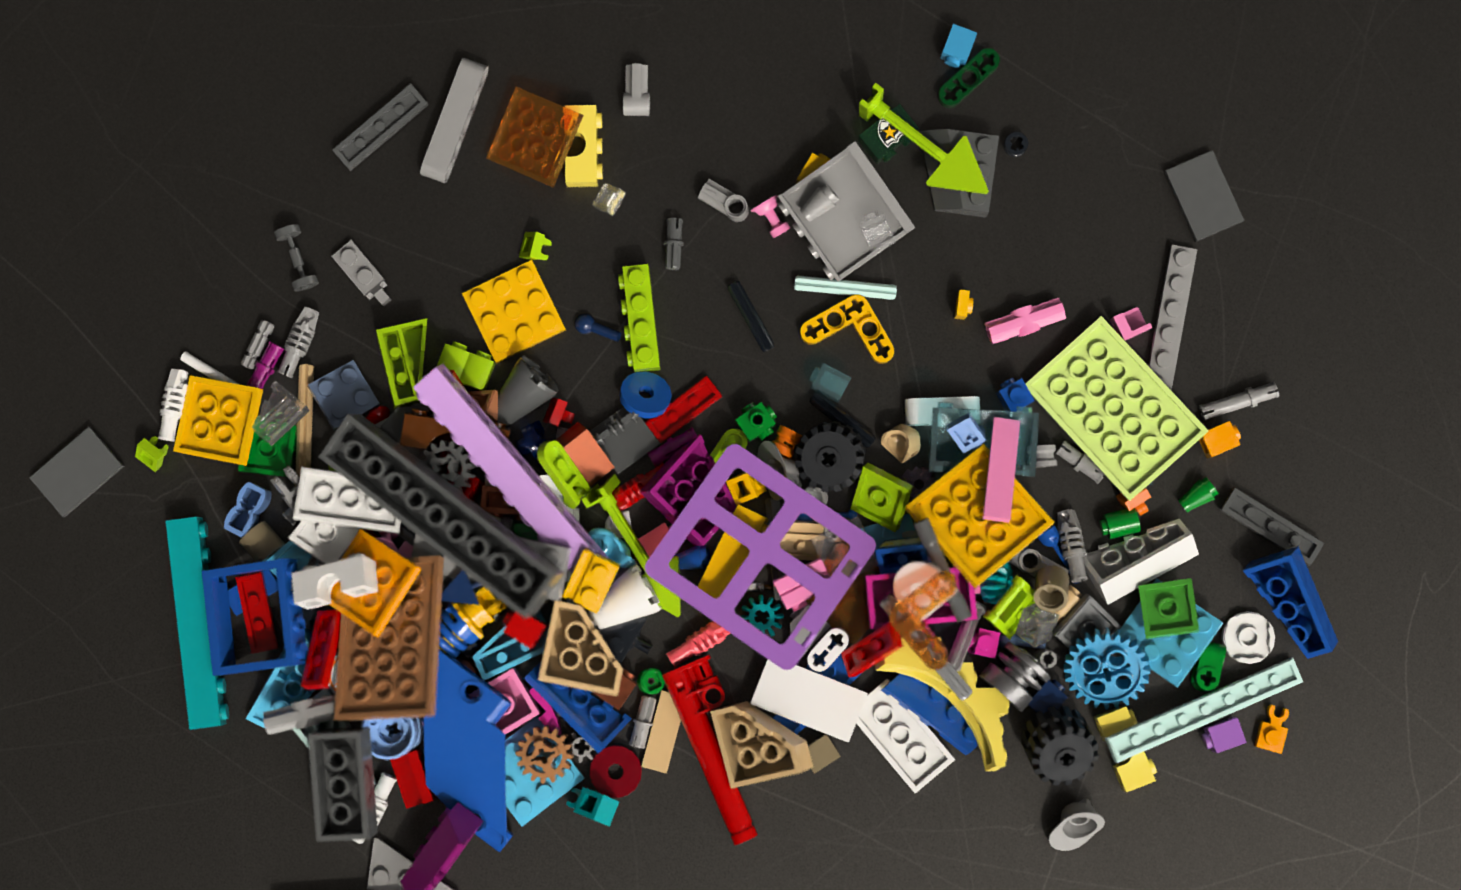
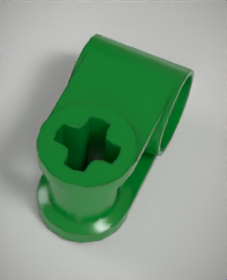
M1210 642L1194 664L1191 684L1196 690L1205 692L1218 686L1226 656V645ZM1206 675V678L1210 679V683L1205 684L1200 677Z

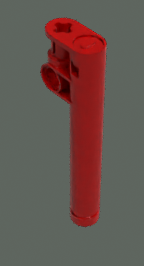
M709 654L663 674L662 677L726 828L731 834L732 842L734 845H738L756 837L758 833L755 826L752 825L753 821L738 787H730L719 742L706 712L722 705L725 698L717 675H714L708 660L711 659ZM700 666H702L706 677L703 676ZM709 689L719 690L721 698L718 702L710 703L707 701L705 695Z

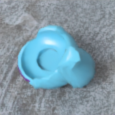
M595 528L588 533L610 560L620 564L621 568H630L635 565L634 559L631 558L629 546L624 540L618 538L616 534L605 528Z

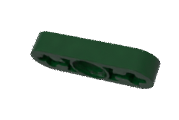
M990 48L981 50L941 87L938 94L940 104L946 108L956 107L997 69L1000 63L999 54ZM983 56L986 58L991 56L993 58V66L991 67L987 64L980 73L977 68L982 64ZM965 72L974 73L976 82L972 85L965 84L962 81V74ZM958 84L961 89L956 92L954 96L955 101L952 99L946 100L945 91L952 92Z

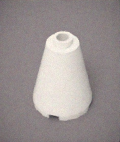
M637 564L630 567L610 586L598 613L591 610L586 613L594 627L598 626L599 629L608 628L656 613L662 609L658 604L660 601L647 577L642 578L639 572L642 570Z

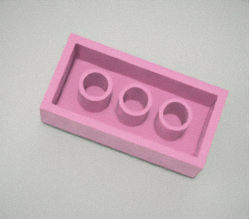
M516 667L488 683L512 702L511 706L496 724L505 734L542 713L535 699L530 695L529 689ZM475 690L474 692L470 693L469 696L474 698L478 697L480 695V690Z

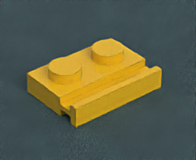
M585 548L562 597L569 598L574 603L598 613L620 564Z

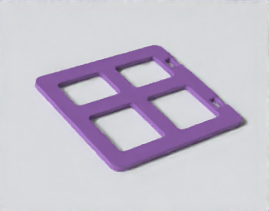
M732 444L725 449L645 564V571L652 579L783 670H790L795 667L876 549V542L870 535L740 445ZM737 468L743 470L784 499V505L764 533L757 532L715 502V496ZM800 514H806L849 544V551L828 579L823 578L780 547V542ZM701 518H705L746 546L750 551L748 557L719 598L711 597L669 567V562ZM850 559L857 565L849 577H847L841 571ZM765 564L773 565L815 595L814 602L784 644H778L738 616L734 611V608ZM804 627L810 633L801 645L794 639L801 628Z

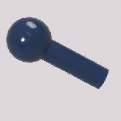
M580 314L575 320V328L581 334L593 332L616 342L621 338V332L596 323L589 314Z

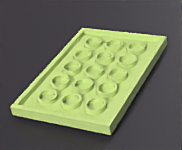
M1102 316L1026 383L1033 398L1129 501L1208 433L1207 428Z

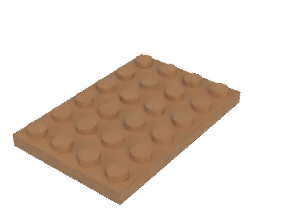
M438 555L406 558L420 567L421 571L379 637L372 635L341 613L334 720L354 721L435 716L443 557Z

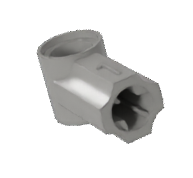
M626 65V93H623V115L649 116L648 65Z
M711 179L702 187L698 199L725 214L734 222H741L747 218L749 207L744 197L734 194ZM734 203H741L744 206L739 214L731 213L730 207Z

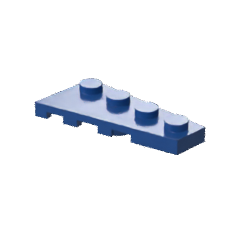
M899 673L881 689L887 696L891 695L898 700V704L904 709H909L920 717L919 720L925 725H930L937 730L942 738L964 755L971 753L978 746L973 731L962 714L945 696L933 687L914 677Z

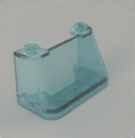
M938 402L937 407H932L927 470L938 472L950 471L975 451L969 450L963 453L947 431L946 426L965 414L970 413L978 426L982 425L984 427L986 441L983 444L989 450L994 417L1019 420L1020 429L1015 475L1035 477L1039 413H1033L1032 407L1017 406L1016 411L953 408V403Z

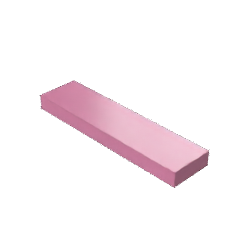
M998 417L993 419L983 519L1010 522L1020 429L1019 420Z

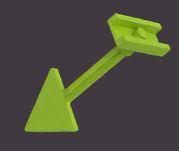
M877 83L873 85L872 96L867 101L862 99L859 103V116L865 121H868L873 114L880 120L884 119L940 163L939 167L926 181L927 186L988 194L989 190L967 136H963L951 152L946 154L892 112L890 107L883 102L884 89Z
M613 474L602 486H599V484L594 485L590 492L581 500L586 508L600 503L603 510H606L645 571V564L649 556L616 505L617 501L612 492L619 485L620 481ZM674 556L669 562V567L680 574L679 557ZM646 571L640 575L642 578L647 577L660 601L658 604L662 609L679 617L681 615V598L648 576Z

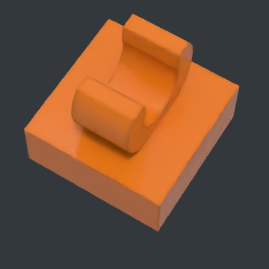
M1144 488L1131 501L1125 498L1122 493L1116 496L1120 505L1129 511L1135 508L1139 516L1149 511L1144 503L1151 498L1147 488Z

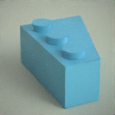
M539 609L535 617L547 624L541 609ZM504 626L472 657L482 679L487 680L542 654L548 628L536 647L530 649L504 633L503 631L506 627Z

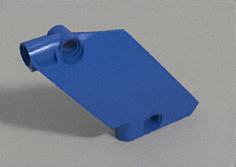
M439 651L435 716L424 717L426 786L450 810L459 802L472 813L478 814L483 823L475 835L500 852L513 836V833L507 829L505 733L496 724L511 706L512 702L453 657L449 658ZM474 684L478 686L480 695L476 698L470 697L466 691L468 685Z

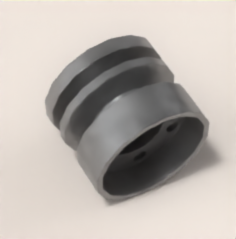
M1008 642L1004 648L1012 656L1008 658L1002 652L997 654L1004 663V666L1000 668L990 663L979 676L991 688H996L1009 699L1011 705L1022 712L1033 699L1026 690L1028 685L1040 691L1042 687L1034 678L1037 676L1047 683L1051 677L1045 672L1042 664L1023 648Z

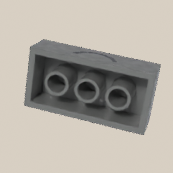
M370 727L318 729L308 734L317 842L370 839L378 833Z

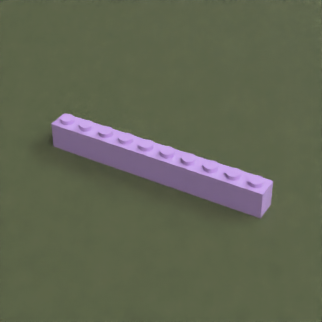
M444 364L437 366L413 387L417 392L416 396L419 401L432 409L434 412L433 416L437 422L445 425L450 430V435L454 442L460 446L462 445L468 451L469 459L485 471L486 479L493 486L497 485L503 492L504 500L510 506H515L521 513V520L527 526H532L538 533L537 538L539 541L571 548L568 570L572 574L585 548L610 559Z

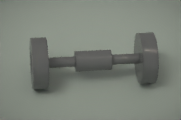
M293 224L276 230L274 234L277 241L288 240L294 268L298 269L300 279L292 282L294 291H303L318 285L319 282L316 275L305 276L302 267L304 266L299 248L295 247L292 239L301 234L299 225Z

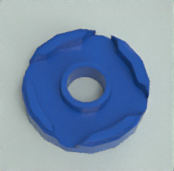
M635 372L628 375L622 382L619 397L621 404L631 414L634 412L639 414L638 417L655 418L664 414L667 410L672 393L667 382L657 374ZM639 393H649L651 398H643Z

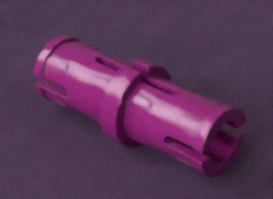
M269 341L264 354L259 361H256L254 365L256 368L246 386L263 389L270 374H274V367L284 348Z
M693 427L673 439L671 437L666 439V443L647 452L654 466L657 467V465L669 459L676 451L694 439L697 434Z

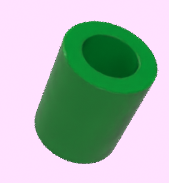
M1135 508L1130 511L1122 509L1103 514V520L1099 521L1102 535H1107L1109 540L1141 531L1139 517Z

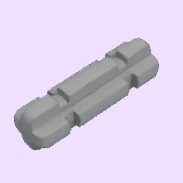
M266 320L260 321L257 327L258 332L254 333L246 350L248 354L244 355L241 361L243 366L252 370L255 369L256 366L254 365L258 361L257 358L261 357L269 340L267 338L268 334L271 335L274 329V325Z

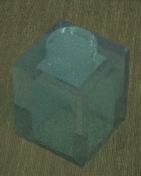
M823 363L821 369L815 368L809 381L813 382L811 389L816 392L819 391L824 396L839 402L851 377Z

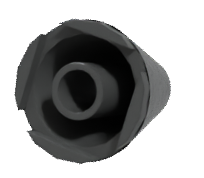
M522 356L517 360L498 392L497 422L506 423L505 427L510 426L556 396L559 391L554 380L547 373L544 375L539 370L540 366L526 356Z

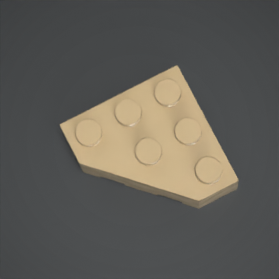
M554 601L537 681L618 696L623 669L590 621L583 607Z
M748 701L710 711L731 788L802 773L813 767L807 741Z

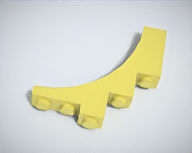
M928 637L945 657V649L941 644V637ZM901 638L904 647L875 664V670L896 672L914 677L945 696L962 714L973 731L981 751L985 772L996 771L1006 766L1007 753L1003 747V725L1000 722V717L1008 714L1009 699L996 688H976L977 673L974 670L973 662L963 663L960 671H957L973 691L965 700H960L908 638Z

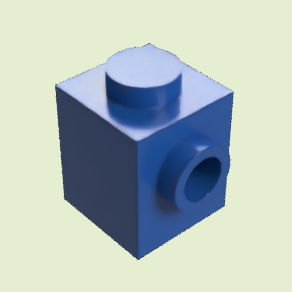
M1013 377L1000 384L1002 389L996 393L1008 416L1035 401L1022 378L1015 381Z

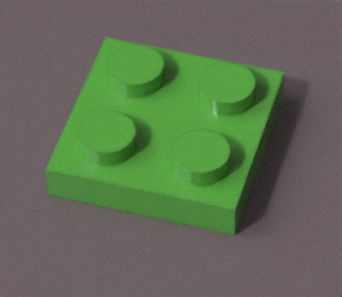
M1191 578L1139 585L1146 639L1200 632Z

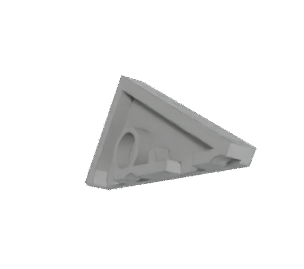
M375 837L367 889L403 890L400 880L414 861H411L403 853L396 851L383 842L381 838ZM441 881L434 890H454V888Z

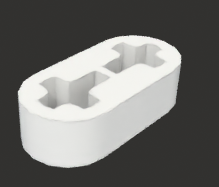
M834 627L821 638L808 655L807 661L811 669L824 671L835 661L849 643V636L846 630L841 627ZM839 633L842 634L841 640L843 644L837 643L831 649L828 646L833 639L830 635L834 634L837 636ZM824 650L828 651L824 658L826 663L816 665L813 654L820 655Z

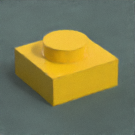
M958 291L954 319L965 320L967 313H972L973 298H969L970 291Z

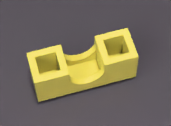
M565 105L566 135L580 137L586 142V147L580 155L565 157V182L567 187H598V179H603V165L598 164V154L603 153L602 138H598V128H602V113H597L596 105Z
M1119 706L1118 709L1114 708L1093 717L1104 742H1106V737L1137 724L1132 709L1128 710L1126 706ZM1144 751L1113 765L1120 787L1124 792H1129L1156 781L1153 775L1157 773L1155 765L1151 758L1147 759Z

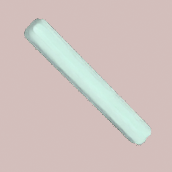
M799 275L795 277L794 288L801 291L851 296L861 295L863 297L891 300L895 299L897 292L895 285L849 280L837 282L836 279L830 280L829 278Z

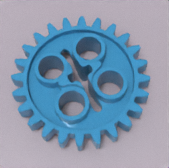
M1106 628L1105 633L1101 635L1099 630L1095 629V636L1091 637L1086 632L1085 641L1077 638V647H1069L1070 654L1065 655V681L1070 682V691L1076 690V698L1084 695V704H1088L1092 700L1094 701V708H1097L1100 703H1104L1105 710H1108L1109 704L1113 703L1116 709H1118L1120 701L1129 705V697L1137 700V691H1145L1144 684L1149 683L1148 674L1151 673L1150 666L1148 665L1149 656H1144L1146 654L1145 647L1138 648V639L1130 642L1129 633L1124 637H1120L1119 629L1112 635L1109 628ZM1118 652L1122 655L1119 657H1114L1111 654ZM1088 658L1096 659L1095 662L1090 663L1085 660ZM1121 675H1125L1129 678L1121 680L1118 677ZM1101 681L1102 684L1094 685L1092 684V682Z

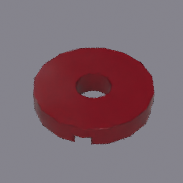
M612 745L604 748L599 754L595 755L590 766L592 784L599 793L611 798L629 795L637 788L642 776L639 758L632 750L625 746ZM613 764H618L623 768V776L619 779H614L609 775V767Z

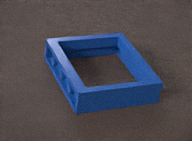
M297 558L277 559L202 571L213 676L306 664L308 650L305 639L306 624L303 618L302 607L294 604L292 573L298 572ZM276 569L286 658L236 665L226 576Z

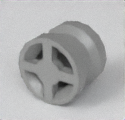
M1056 445L1031 446L1030 452L1033 454L1031 468L1057 466V460L1054 458Z

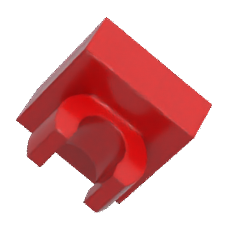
M551 398L542 422L553 426H559L560 421L572 424L575 414L565 410L568 402L558 398Z

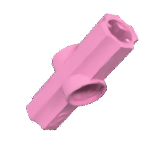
M1059 298L1033 307L1028 305L1010 312L1007 316L986 322V333L991 344L1002 342L1015 336L1022 337L1039 331L1041 327L1065 320V310Z

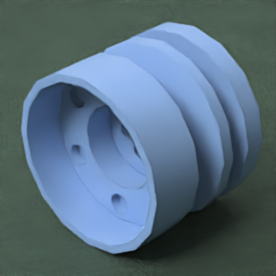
M423 717L362 720L361 727H370L372 755L385 760L399 758L413 751L424 737ZM397 723V728L401 731L399 733L394 734L395 729L392 727V725Z

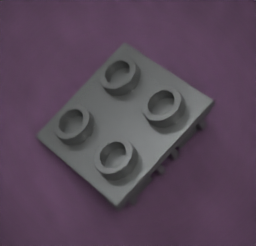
M624 407L589 431L615 467L614 470L617 474L660 445L642 418L638 417L639 414L634 412L631 414Z

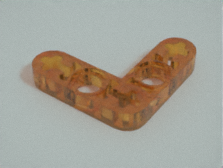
M948 571L936 573L896 603L890 611L892 626L924 664L933 670H939L947 664L948 651L921 618L955 593L956 578ZM942 579L944 582L949 580V589L945 587L937 591L938 598H936L933 591L939 588V580ZM920 594H925L930 597L931 602L929 605L922 607L916 603V597ZM908 603H911L913 609L908 612L907 620L904 621L902 618L897 620V612L904 614L909 610ZM916 630H921L926 633L927 637L923 642H915L911 634ZM930 642H933L931 643L932 651L935 654L941 653V660L938 661L936 658L931 660V652L927 648Z

